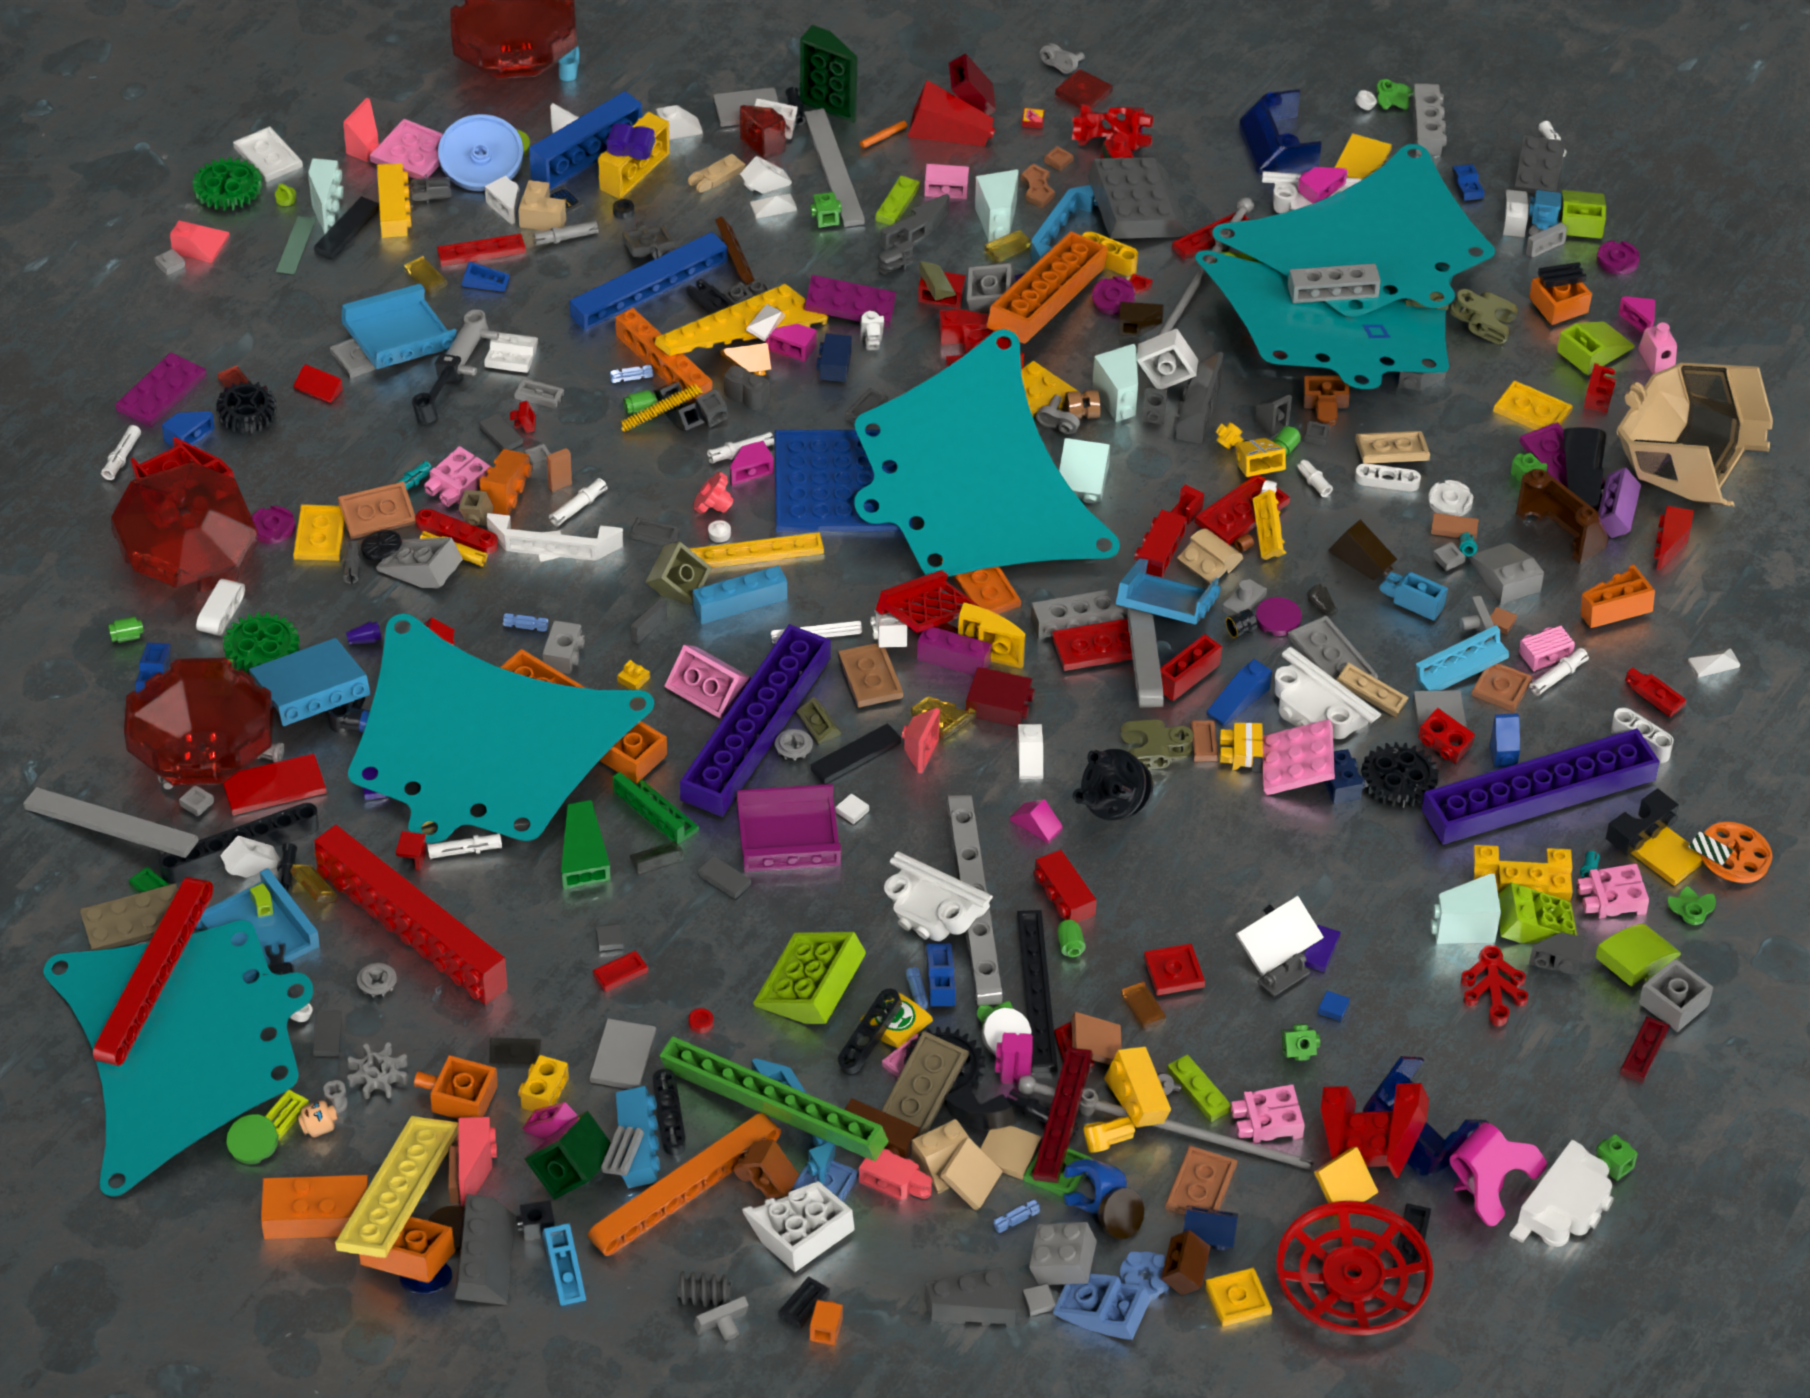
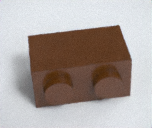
M1191 1230L1172 1236L1161 1280L1182 1296L1200 1289L1203 1284L1211 1246Z

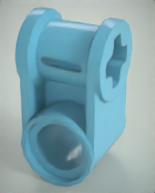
M558 45L559 78L563 81H573L577 78L579 46L563 48L561 45Z

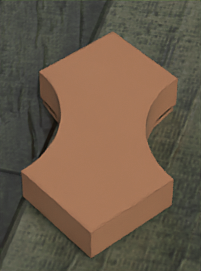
M1031 164L1020 175V180L1028 186L1025 200L1042 209L1055 198V191L1047 184V180L1050 178L1049 171Z

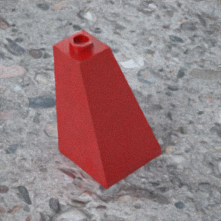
M926 80L914 107L907 136L918 139L985 146L987 140H991L995 132V128L992 127L994 118Z

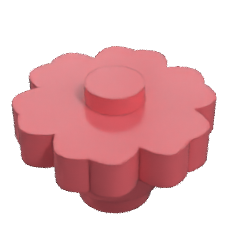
M721 471L716 472L713 477H710L695 497L693 509L700 514L705 513L708 508L725 513L734 501L731 494L725 490L728 477Z

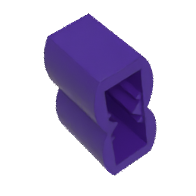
M614 124L607 139V151L615 156L648 159L655 144V130L643 126L632 127L627 124Z

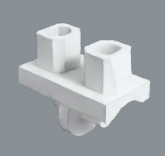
M874 311L865 312L861 318L860 342H865L866 350H878L880 346L879 341H882L884 317L879 316Z

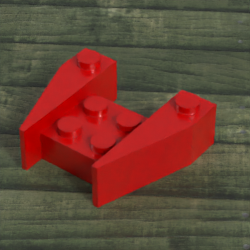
M940 310L939 334L941 345L963 344L964 355H966L995 332L987 328L989 314L967 310ZM1002 336L997 339L996 344L1000 349L1010 348L1009 341L1011 340L1008 337ZM1024 352L1020 353L1021 369H1023L1024 365ZM964 355L946 356L945 368Z
M176 437L172 438L174 448L141 464L134 458H131L134 480L146 517L158 530L178 521L175 501L173 499L175 496L200 484L217 501L237 492L234 472L222 459Z
M1422 1083L1397 1084L1393 1111L1355 1113L1356 1101L1348 1086L1323 1087L1320 1110L1332 1160L1350 1148L1358 1147L1366 1167L1389 1166L1394 1178H1399L1427 1121L1429 1097Z

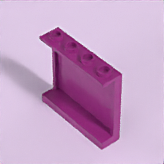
M833 784L737 790V809L744 872L841 866V846L838 841Z

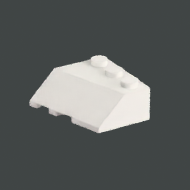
M819 1181L790 1191L789 1196L776 1201L774 1198L764 1201L765 1205L754 1209L751 1206L742 1209L761 1243L794 1272L855 1230L852 1209Z

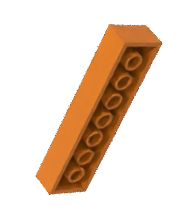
M1070 231L991 305L987 328L994 331L1001 329L1010 330L1017 335L1019 342L1026 344L1104 269L1108 247Z
M520 649L500 667L541 681L585 688L523 649ZM640 721L599 761L618 773L621 772L637 784L667 756V737Z

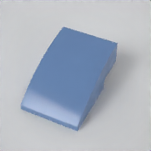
M1090 1273L1088 1283L1065 1285L1053 1313L1082 1328L1108 1336L1132 1340L1151 1299L1145 1286L1121 1283L1118 1276Z

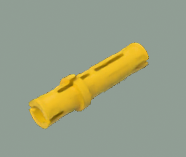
M423 531L419 539L448 537H440ZM454 542L463 560L481 567L484 566L487 553Z

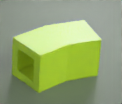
M264 883L250 888V898L257 908L258 917L273 915L271 895Z

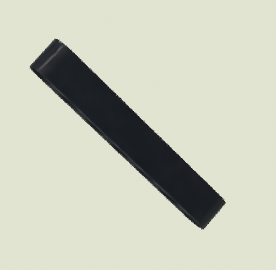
M302 803L198 841L186 858L165 852L159 857L161 878L168 884H174L183 881L186 877H194L225 866L220 855L237 836L268 844L275 848L311 835L319 828L317 807L312 803Z

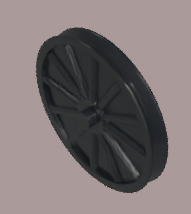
M392 530L372 533L361 543L362 554L369 559L389 557L400 549L402 540L400 535Z

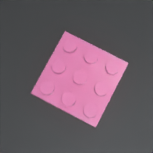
M403 119L370 154V162L375 164L403 163V172L408 171L409 177L421 179L425 178V174H427L428 179L440 166L438 147L443 134Z
M1330 719L1263 735V785L1266 795L1335 779L1333 725Z

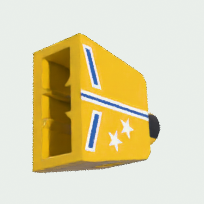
M1267 438L1250 441L1244 440L1237 444V465L1246 477L1286 470L1285 448Z

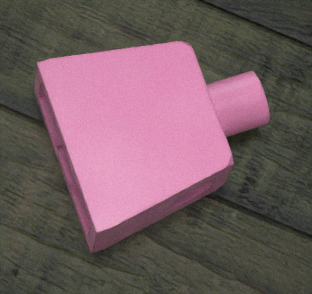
M1663 322L1644 330L1638 348L1652 375L1670 368L1676 363L1677 344L1669 331L1670 326Z

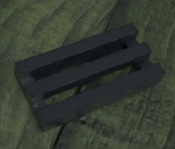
M1580 262L1538 269V275L1544 288L1586 282L1587 278L1586 274H1583L1584 270L1581 268Z
M808 1276L778 1311V1317L781 1319L786 1318L789 1324L794 1323L796 1328L801 1329L814 1313L817 1300L824 1301L830 1294V1288ZM811 1285L814 1286L813 1289L807 1294V1296H805L802 1299L801 1303L797 1306V1308L792 1313H790L789 1311L804 1295V1293L809 1289V1287Z

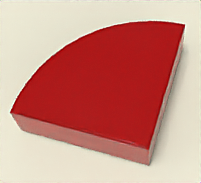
M1132 274L1129 279L1135 294L1147 291L1153 284V279L1137 274Z

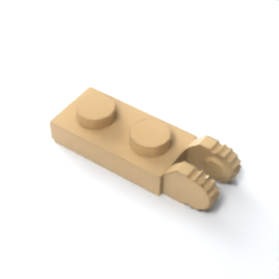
M730 154L705 169L694 172L688 178V183L691 186L697 184L696 190L702 193L740 174L745 169V163L735 155Z

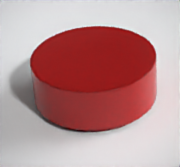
M698 1008L689 1014V1027L692 1031L706 1033L712 1029L714 1024L713 1014L709 1010Z

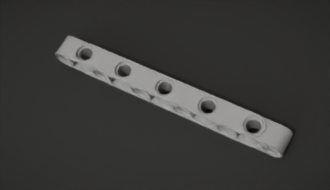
M947 795V812L957 879L987 893L972 795ZM988 908L985 914L976 918L965 931L977 1006L1002 1004L1001 981L990 909Z

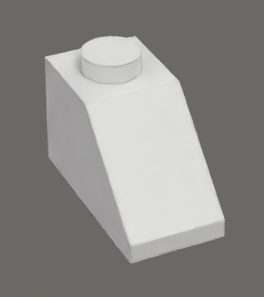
M675 105L656 109L657 116L669 121V140L703 134L698 118L681 107Z
M755 156L740 174L745 180L744 185L749 190H756L762 194L789 186L792 183L783 169L758 156Z
M504 176L485 186L486 203L511 225L515 223L519 205L520 190L518 185L507 176Z
M1018 724L1017 752L1019 779H1043L1042 724Z
M237 836L220 855L225 864V869L230 874L246 878L259 874L267 868L273 869L277 867L280 861L273 846L241 836Z

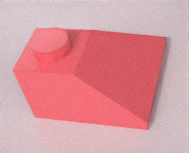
M365 98L343 121L346 154L368 162L370 154L379 144L371 102L369 98Z
M180 220L170 233L172 249L179 255L210 263L214 261L230 236L229 232Z
M938 708L914 716L910 724L905 725L902 731L904 750L918 773H923L939 741L940 709Z

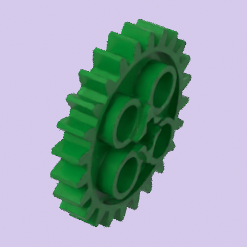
M221 157L220 162H216L213 159L211 165L204 163L205 168L199 167V173H194L195 178L192 179L193 192L196 195V199H200L201 204L207 203V207L214 205L215 210L220 206L223 207L224 211H226L227 207L235 210L236 205L243 208V203L251 204L250 199L256 200V195L261 194L260 189H262V177L259 174V169L254 168V164L248 165V160L241 163L240 158L232 161V158L229 157L227 161H224Z
M257 612L256 617L247 614V620L240 617L239 624L232 622V629H226L227 635L223 636V649L226 659H233V664H236V669L238 670L244 667V673H247L250 668L299 651L300 641L297 628H293V622L287 623L286 617L279 620L277 613L273 617H270L269 612H266L264 616Z

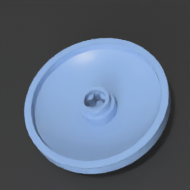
M485 114L467 116L454 122L442 135L438 147L439 163L444 174L454 184L467 190L485 191L486 185L504 176H507L510 180L516 176L523 162L522 140L515 128L501 118Z

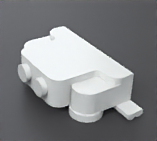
M1263 171L1262 182L1275 183L1273 209L1277 213L1289 212L1312 204L1298 192L1299 178L1302 174ZM1347 178L1346 184L1332 195L1351 187L1363 179Z
M1289 647L1282 653V657L1289 661L1291 665L1281 667L1276 671L1274 692L1280 698L1278 711L1284 720L1290 722L1295 727L1330 719L1333 725V738L1343 739L1353 731L1362 729L1368 724V721L1372 723L1381 716V713L1294 648Z
M899 851L890 860L891 865L902 869L899 874L891 876L884 885L886 894L894 903V911L899 917L898 924L907 931L910 929L916 931L924 939L930 938L935 941H941L949 933L961 934L970 927L976 918L984 915L990 907L989 902L993 898L992 895Z
M1571 1140L1521 1207L1518 1223L1511 1231L1510 1236L1524 1243L1529 1234L1534 1231L1541 1235L1542 1240L1546 1244L1560 1247L1568 1242L1570 1232L1575 1235H1584L1590 1227L1595 1228L1600 1221L1601 1212L1603 1210L1608 1211L1614 1200L1610 1196L1612 1182L1607 1178L1609 1173L1608 1165L1603 1160L1590 1154L1589 1151L1585 1150L1584 1146Z

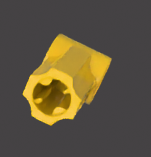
M1124 1116L1108 1122H1095L1083 1126L1088 1152L1103 1151L1109 1149L1112 1144L1133 1138L1135 1128L1130 1118Z

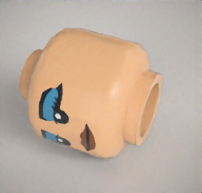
M320 1100L303 1107L298 1119L304 1134L309 1133L311 1137H318L334 1130V1121L338 1119V1115L333 1105L328 1106L325 1101Z

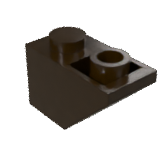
M1120 302L1118 335L1140 337L1162 324L1164 304Z

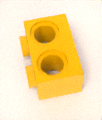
M539 1055L536 1063H532L529 1068L526 1083L522 1082L520 1085L518 1097H521V1108L534 1112V1110L555 1105L569 1079L568 1063Z

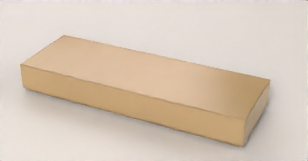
M1349 662L1336 679L1354 694L1395 718L1409 698Z

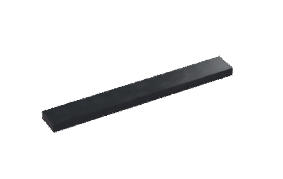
M1042 910L1017 911L1026 1015L1031 1028V1035L1033 1036L1032 1073L1057 1072L1058 1065Z

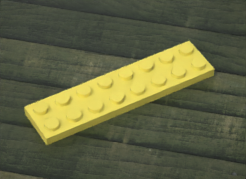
M415 1116L410 1117L336 1240V1251L374 1257H387L446 1156L449 1146L453 1144L459 1133L458 1122Z

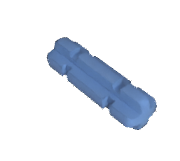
M643 365L642 368L639 366L623 368L622 371H619V369L610 371L612 383H619L621 380L624 382L639 380L641 377H644V379L653 377L651 365Z
M505 613L503 626L513 627L515 625V628L535 630L537 628V631L546 632L549 621L543 617L536 619L535 616L520 614L514 616L512 613Z
M917 967L908 968L906 970V977L909 982L912 999L926 1010L928 1008V999L925 995L926 992L920 977V971Z
M1035 1199L1026 1202L1025 1206L1020 1205L1004 1213V1217L1001 1215L995 1218L993 1226L998 1233H1001L1008 1229L1007 1226L1013 1227L1028 1219L1029 1215L1032 1217L1040 1212V1205Z

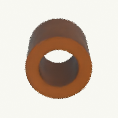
M1245 534L1234 541V546L1238 552L1242 553L1253 547L1254 541L1249 534Z

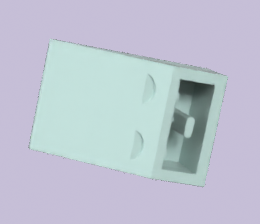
M313 158L308 172L311 205L324 234H326L335 224L334 214L338 213L339 199L343 198L344 188L340 186L342 170H339L338 161Z

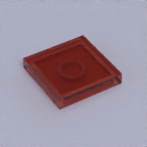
M1079 69L1055 89V95L1081 108L1082 104H1086L1093 109L1113 91V85Z

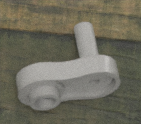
M1053 43L1043 46L1040 50V57L1045 64L1054 66L1065 74L1076 70L1078 62L1084 59L1082 52L1074 55L1072 52L1064 51Z
M1054 395L1049 406L1045 405L1039 408L1036 414L1037 421L1045 427L1058 429L1064 434H1074L1080 425L1079 419L1072 413L1057 410L1062 398L1059 395Z

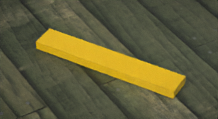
M820 532L690 548L692 552L712 568L824 554Z

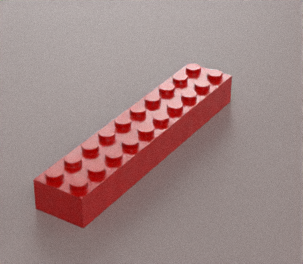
M335 824L314 840L317 862L316 870L323 879H328L333 883L339 892H344L348 895L354 904L360 905L367 910V913L373 919L377 918L382 922L388 931L397 934L404 944L410 945L417 950L423 959L427 958L432 962L438 971L444 972L451 977L457 986H462L466 989L473 999H478L484 1005H487L507 989L506 963L503 955Z

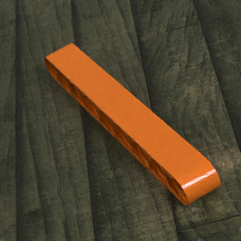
M758 1113L596 1223L588 1232V1239L605 1256H610L733 1172L740 1157L747 1155L754 1141L774 1140L776 1142L781 1135V1129L764 1113Z

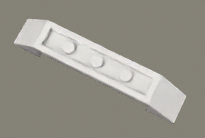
M487 513V529L497 536L498 543L505 551L597 561L623 547V528L600 526L597 539L511 529L509 515Z

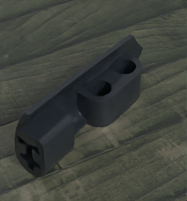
M1589 427L1564 429L1563 439L1567 488L1588 505L1595 507L1599 504L1606 433L1601 429Z

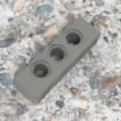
M1414 84L1412 105L1415 144L1425 147L1430 155H1441L1442 147H1446L1447 140L1446 134H1443L1445 133V120H1442L1444 119V107H1441L1443 105V93H1440L1439 84ZM1416 149V154L1422 155V153Z
M1376 264L1293 269L1289 272L1288 288L1293 303L1379 297L1381 280Z
M1119 588L1034 602L1031 607V620L1038 638L1051 637L1052 631L1127 619L1128 607L1116 605Z

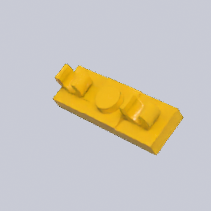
M1269 489L1253 498L1261 558L1265 560L1273 556L1280 557L1286 554V551L1283 550L1285 542L1281 537L1280 511L1277 510L1279 502L1276 500L1275 491Z

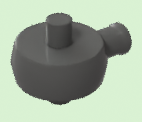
M1163 1072L1157 1074L1166 1096L1172 1090L1180 1092L1181 1084L1174 1083L1170 1075Z

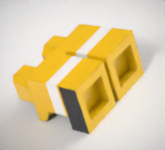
M1234 723L1233 729H1221L1220 745H1231L1232 747H1220V763H1232V770H1237L1240 766L1251 767V772L1261 773L1263 759L1262 723Z

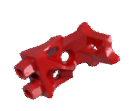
M1082 104L1081 112L1072 117V140H1078V144L1083 146L1088 144L1093 137H1107L1106 140L1112 139L1115 134H1122L1125 136V141L1130 150L1136 151L1141 147L1151 146L1152 135L1142 134L1143 127H1152L1154 116L1144 113V108L1111 107L1108 113H1097L1092 111L1090 106ZM1118 114H1124L1125 119H1118ZM1103 120H1106L1111 125L1110 129L1103 126Z

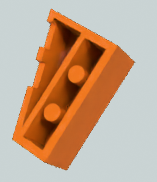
M503 449L494 460V464H496L494 468L489 467L487 469V473H489L487 477L481 476L480 491H486L494 506L492 513L508 515L511 508L516 506L518 494L524 490L526 478L531 476L532 464H530L529 454Z
M1632 564L1628 567V571L1623 574L1617 573L1613 575L1611 581L1607 583L1601 582L1583 592L1580 615L1590 628L1650 613L1653 612L1655 590L1636 566Z

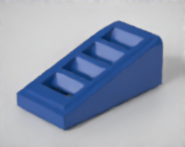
M469 261L461 286L505 292L510 275Z

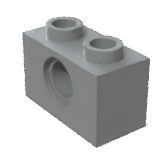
M554 620L542 654L543 662L561 673L571 674L573 666H577L579 661V648L583 649L585 643V635H582L581 625Z

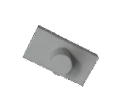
M1561 222L1544 230L1536 228V224L1533 225L1529 230L1531 236L1528 237L1526 254L1533 258L1565 244L1567 226Z
M1250 579L1242 580L1239 583V588L1222 605V612L1231 616L1233 614L1239 615L1245 609L1252 610L1266 596L1267 588Z
M1472 597L1471 616L1460 617L1459 624L1462 631L1477 629L1478 633L1493 627L1494 624L1482 597ZM1493 636L1488 638L1485 642L1493 639Z
M743 1296L698 1315L694 1326L698 1334L719 1327L724 1340L730 1341L739 1335L733 1320L746 1315L749 1305Z

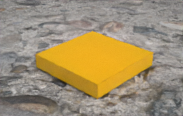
M1358 1147L1350 1148L1314 1171L1328 1203L1339 1201L1364 1202L1378 1193Z
M1254 1267L1205 1280L1204 1286L1222 1327L1272 1314V1307Z

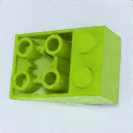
M1562 190L1560 223L1562 222L1567 226L1566 235L1602 239L1606 221L1604 194Z
M1604 321L1575 323L1560 332L1557 352L1586 375L1592 373L1594 363L1604 366L1633 349L1635 345Z
M1513 882L1498 895L1501 910L1499 919L1501 937L1519 943H1539L1561 932L1577 936L1570 901Z

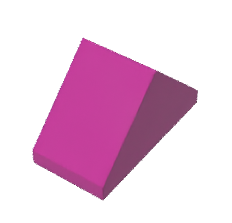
M1624 296L1621 298L1618 314L1641 333H1644L1646 328L1653 327L1655 299Z
M1045 799L1026 802L1010 816V821L1046 843H1049L1063 829L1062 824Z

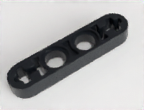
M889 988L881 991L840 1052L838 1063L844 1073L854 1074L862 1068L900 1010L902 1000L895 989ZM892 998L894 999V1002H893V1003H892V1002H888V1003L886 1004V1002H885L886 1000H892ZM879 1016L883 1018L882 1023L877 1026L870 1024L874 1017ZM866 1036L870 1038L866 1045H857L861 1037ZM854 1058L855 1061L853 1063L849 1062L848 1064H846V1060L851 1061Z
M660 1069L653 1075V1089L662 1146L667 1154L679 1155L685 1150L686 1141L676 1077L671 1070ZM662 1079H666L667 1089H663ZM671 1098L674 1100V1103L663 1105L661 1100ZM668 1118H674L678 1121L672 1126L664 1123ZM675 1134L676 1145H672L671 1135Z

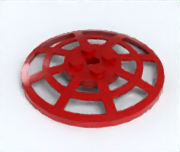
M1339 1201L1315 1207L1302 1214L1289 1226L1278 1247L1276 1271L1280 1287L1287 1300L1305 1318L1334 1332L1349 1335H1371L1395 1329L1409 1321L1419 1312L1431 1290L1433 1261L1423 1237L1400 1215L1371 1203ZM1338 1214L1340 1229L1326 1232L1314 1240L1302 1230L1318 1219ZM1349 1214L1371 1216L1390 1225L1382 1236L1368 1230L1350 1228ZM1398 1231L1402 1232L1415 1246L1420 1255L1421 1262L1406 1265L1399 1250L1391 1243V1240ZM1294 1237L1306 1247L1300 1259L1299 1272L1284 1270L1285 1254ZM1352 1237L1372 1241L1375 1245L1370 1250L1353 1245ZM1341 1238L1342 1247L1333 1250L1331 1253L1326 1252L1320 1247L1330 1240ZM1384 1249L1396 1260L1398 1267L1385 1269L1383 1262L1379 1258ZM1312 1254L1324 1262L1322 1273H1307V1264ZM1357 1271L1360 1276L1356 1278L1350 1277L1347 1272ZM1424 1271L1423 1290L1417 1303L1414 1305L1402 1300L1408 1285V1275ZM1400 1277V1285L1395 1296L1382 1290L1385 1279ZM1286 1280L1301 1282L1306 1295L1316 1306L1310 1311L1302 1306L1291 1294ZM1309 1283H1323L1329 1294L1323 1300H1320L1313 1292ZM1374 1297L1387 1303L1383 1307L1371 1312H1366L1364 1302ZM1338 1300L1353 1303L1355 1313L1343 1312L1331 1306ZM1394 1307L1407 1312V1314L1397 1320L1383 1325L1370 1327L1368 1319L1382 1316ZM1327 1312L1339 1318L1357 1320L1359 1327L1338 1325L1326 1321L1319 1316Z

